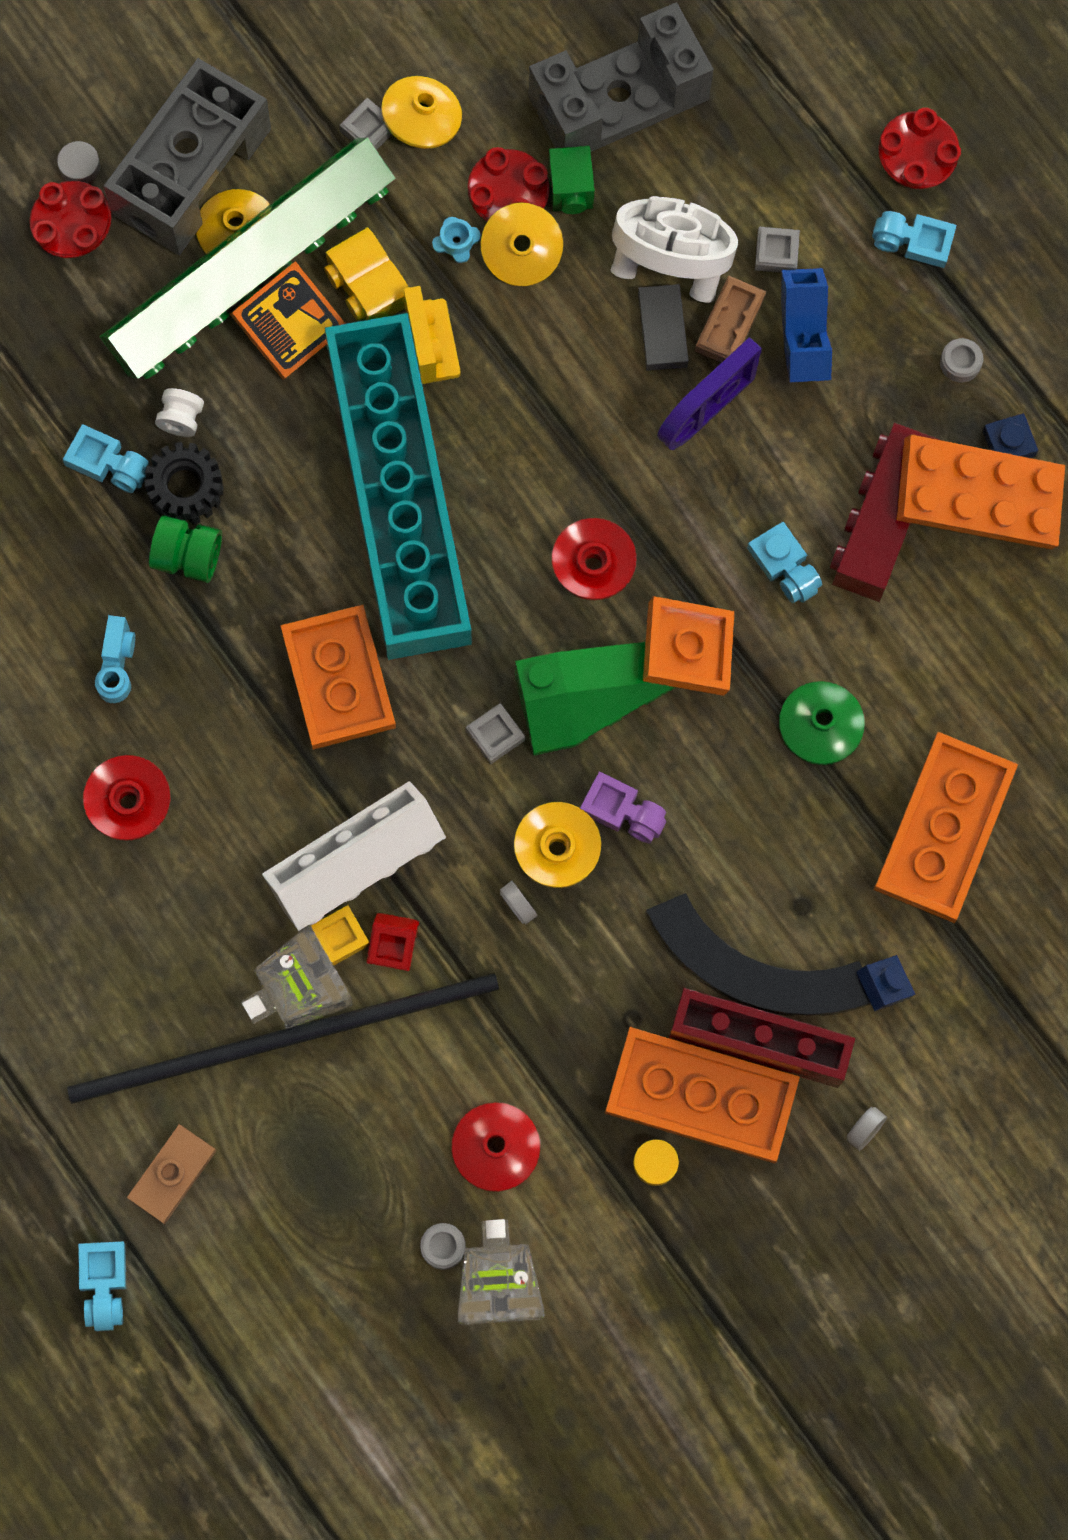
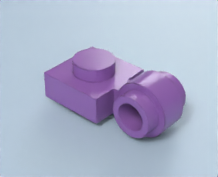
M600 771L580 807L593 820L617 832L624 820H628L630 825L628 833L645 843H651L653 838H659L667 822L664 818L666 815L665 809L647 800H644L642 805H634L638 790Z

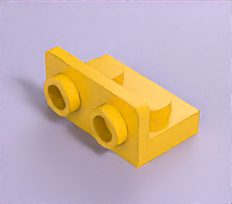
M420 286L404 288L405 311L409 317L422 384L460 377V366L446 300H423Z

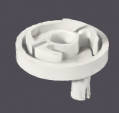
M653 196L649 197V199L636 200L623 205L617 212L612 231V239L617 250L614 263L611 266V272L620 278L633 279L636 277L639 264L666 275L694 279V282L690 289V296L700 302H713L716 297L720 276L731 268L738 246L737 236L731 227L722 221L717 214L694 203L690 205L684 204L685 201L680 199Z

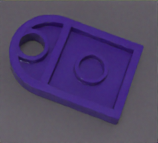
M750 337L678 403L661 425L657 438L670 450L677 449L690 440L755 380L762 348Z

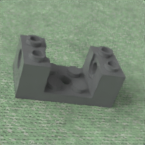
M676 2L640 18L638 42L576 68L567 50L529 66L528 97L555 148L590 146V151L592 152L708 101L714 69ZM620 87L626 89L630 97L626 101L616 102L608 96V92L613 88Z
M197 58L105 183L104 189L111 214L180 256L203 224L198 202L234 153L249 161L270 132L271 124L267 99ZM185 138L193 139L198 143L197 148L188 154L180 153L175 149L176 144Z

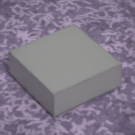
M368 98L340 124V132L348 139L353 141L357 138L368 137L376 150L392 135L383 121L381 109Z
M759 227L755 270L781 273V270L797 269L800 230Z
M501 703L465 727L467 734L490 765L525 741V735Z

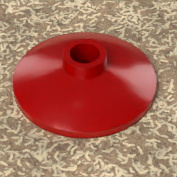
M601 518L582 519L566 527L558 536L552 551V567L559 583L571 594L586 600H602L618 594L629 584L636 568L637 555L630 536L617 524ZM596 558L602 565L600 568L592 570L586 566V561Z
M133 755L117 756L100 764L89 776L83 793L84 809L92 825L105 836L122 841L140 839L155 831L164 821L171 801L169 784L162 771L151 761ZM127 795H133L137 798L136 804L132 808L121 806L122 799Z
M487 1103L472 1109L460 1120L452 1138V1156L459 1173L470 1184L486 1191H506L522 1184L534 1171L540 1155V1139L532 1120L520 1109L505 1103ZM493 1137H499L505 1143L504 1149L499 1153H493L488 1149L487 1143Z

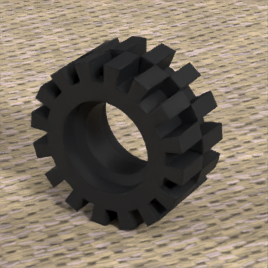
M182 442L175 443L176 449L170 451L167 445L161 449L163 454L161 457L155 454L151 458L152 467L147 466L145 471L147 479H144L150 503L153 504L154 510L159 516L163 514L185 521L192 519L193 524L200 523L199 516L204 514L206 518H209L213 514L212 507L218 508L221 503L220 495H223L224 488L218 463L215 458L211 459L209 451L205 448L199 451L197 444L189 443V448H184ZM189 470L199 476L201 480L200 487L194 495L180 498L169 491L168 482L176 472Z

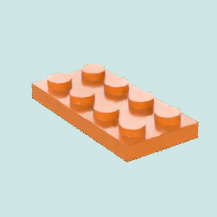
M909 435L904 438L897 520L1045 549H1054L1059 546L1065 465Z
M937 732L874 890L955 923L1018 764Z
M630 1027L605 1114L775 1164L779 1156L800 1077Z

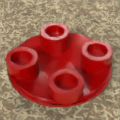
M921 108L917 111L903 113L887 124L879 140L878 152L884 170L893 180L909 188L927 189L943 183L950 177L957 166L961 155V148L951 126L938 117L934 110Z
M501 147L492 148L475 164L468 179L470 203L476 213L487 222L498 210L514 203H530L544 209L549 197L547 169L534 157L525 152Z
M81 181L49 182L41 188L39 197L32 207L30 229L37 244L47 253L61 258H76L92 252L104 241L110 230L112 215L108 201L102 190L98 187Z

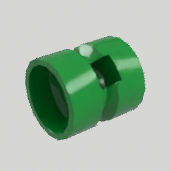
M163 515L157 524L149 556L150 569L175 574L179 569H182L186 578L209 583L214 575L220 555L222 530L198 524L194 530L189 529L187 521Z

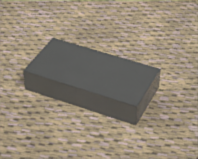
M680 284L639 287L638 301L646 371L687 368L688 352Z

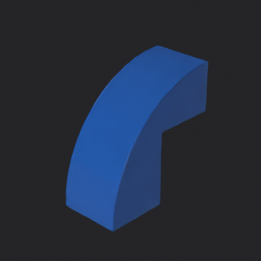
M823 268L781 270L782 326L789 381L831 380L832 348L827 334L828 284Z

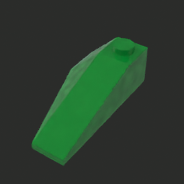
M646 642L555 652L515 661V679L534 756L576 747L588 740V737L608 725L612 726L630 712L644 704L648 705L677 688L643 681Z

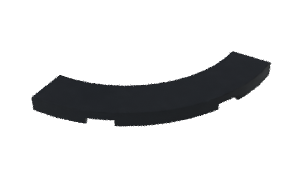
M686 893L649 908L645 912L656 934L676 959L697 976V979L742 1005L786 1016L835 1015L871 1005L856 971L862 968L859 961L841 967L815 971L789 970L758 962L738 952L720 939L703 922Z

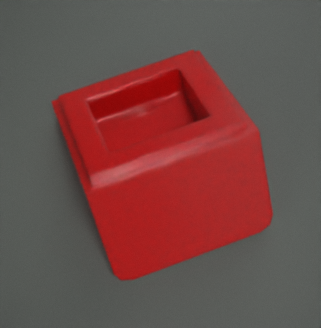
M377 913L373 922L367 963L410 971L419 921Z

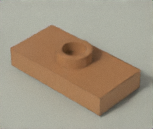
M728 276L695 346V352L722 363L745 342L767 291Z
M179 1124L127 1196V1199L165 1225L214 1156L216 1149Z

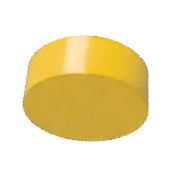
M650 1140L642 1144L638 1148L633 1162L638 1178L652 1186H659L669 1182L677 1172L679 1164L675 1149L663 1140Z

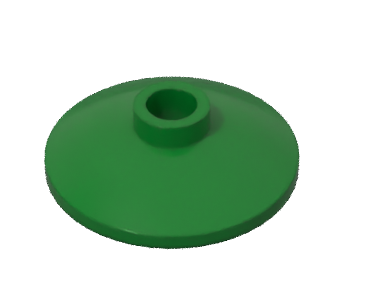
M825 681L807 683L794 690L785 700L779 716V729L787 748L801 760L817 765L834 764L850 756L858 747L865 727L864 714L857 699L842 686ZM818 713H827L831 718V723L828 725L819 724L816 720V715Z

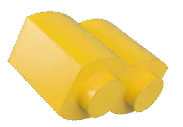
M368 227L326 251L328 265L324 267V271L335 289L342 286L349 295L345 302L357 321L393 316L405 309L404 288L409 287Z

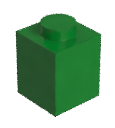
M590 146L549 149L548 172L552 212L562 211L565 214H579L586 209H593L595 190Z

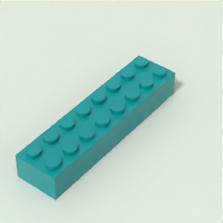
M408 313L326 327L327 349L387 658L391 660L472 645L471 625Z

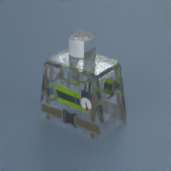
M311 925L304 928L256 967L254 971L263 989L241 1001L253 1024L277 1012L285 1028L310 1022L353 1005L350 993Z
M508 1220L482 1221L483 1247L465 1249L458 1324L471 1325L544 1320V1307L529 1245H510Z

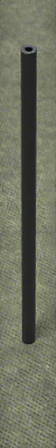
M495 973L68 1086L69 1099L71 1104L497 991L499 990Z

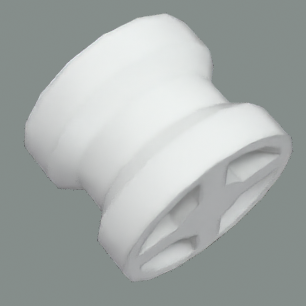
M174 388L164 390L162 396L164 408L163 411L157 413L156 426L163 431L177 436H194L197 429V423L195 422L196 414L202 412L204 401L199 396L185 390Z

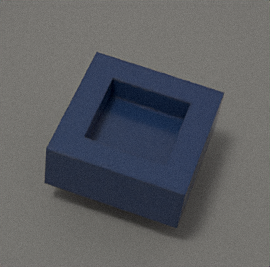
M1024 413L986 424L982 430L989 450L1027 458L1035 457L1038 452Z
M897 955L866 965L856 971L874 1011L906 1001L916 995Z

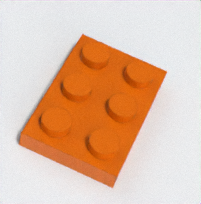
M364 605L280 625L313 750L396 728Z

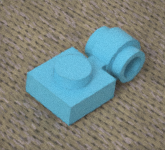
M885 211L882 213V217L877 218L872 234L875 240V247L886 252H896L899 246L905 243L908 244L905 258L941 268L945 267L957 225L917 214L912 227L905 223V216L893 211Z
M83 424L63 457L65 466L100 482H103L108 471H111L113 474L111 482L119 489L129 493H133L135 488H141L145 481L144 479H146V468L149 465L147 459L133 451H127L124 456L118 455L122 448L119 440Z
M781 522L748 543L747 549L770 582L784 575L785 579L780 582V586L791 603H795L798 600L803 603L818 593V588L822 586V580L812 565L808 564L805 567L799 565L806 560L807 554L784 522Z
M108 615L101 654L103 663L101 670L95 677V687L99 696L109 703L123 701L131 691V682L124 670L125 657L132 658L135 632H130L126 617ZM119 681L117 686L113 688L107 687L110 682Z
M123 1241L78 1244L79 1290L95 1291L93 1299H85L84 1301L85 1327H94L95 1331L114 1330V1325L123 1324L122 1298H113L110 1290L126 1289L125 1243Z

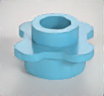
M449 217L443 222L440 236L433 239V249L437 253L445 252L453 256L454 261L457 263H464L469 260V251L473 244L480 241L481 234L476 227H471L466 221L456 217ZM459 237L460 242H453V238Z

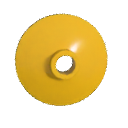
M411 76L400 79L388 88L382 100L381 113L386 127L398 140L412 147L423 149L440 147L451 141L460 128L462 110L457 97L447 86L432 78ZM420 103L426 104L429 107H424Z
M243 189L226 190L214 195L200 210L203 224L196 232L200 247L207 254L270 204L257 193ZM233 218L243 219L239 226H232L228 223Z
M514 203L501 208L488 220L482 232L481 252L486 266L499 280L514 286H531L545 280L558 266L563 252V237L558 223L546 210L530 203ZM526 236L529 239L530 247L526 251H518L515 248L514 241L517 237Z
M564 802L546 803L531 810L520 822L514 840L515 855L521 869L533 881L547 887H569L584 880L594 870L600 857L601 837L595 822L584 810ZM553 842H561L566 850L561 855H554L550 852L549 846Z

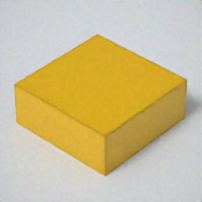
M349 905L310 926L331 966L338 964L370 945Z

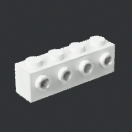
M408 781L262 873L284 913L297 930L300 931L308 925L317 923L325 914L342 903L355 899L361 891L375 882L391 876L399 867L416 856L429 852L435 844L445 839L446 836L425 797Z

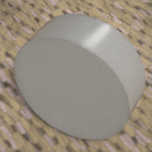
M71 142L64 146L58 155V167L66 181L90 183L99 174L100 161L97 151L86 142Z
M964 338L949 342L945 346L940 358L942 372L947 378L955 382H968L974 379L983 364V353L980 347L975 342Z
M513 881L500 889V895L522 924L525 923L526 925L538 916Z
M876 1107L869 1108L847 1135V1141L858 1151L862 1150L883 1126L887 1116Z
M439 1223L431 1226L424 1233L421 1239V1253L424 1260L433 1268L440 1270L450 1269L462 1260L465 1253V1240L462 1233L455 1226Z

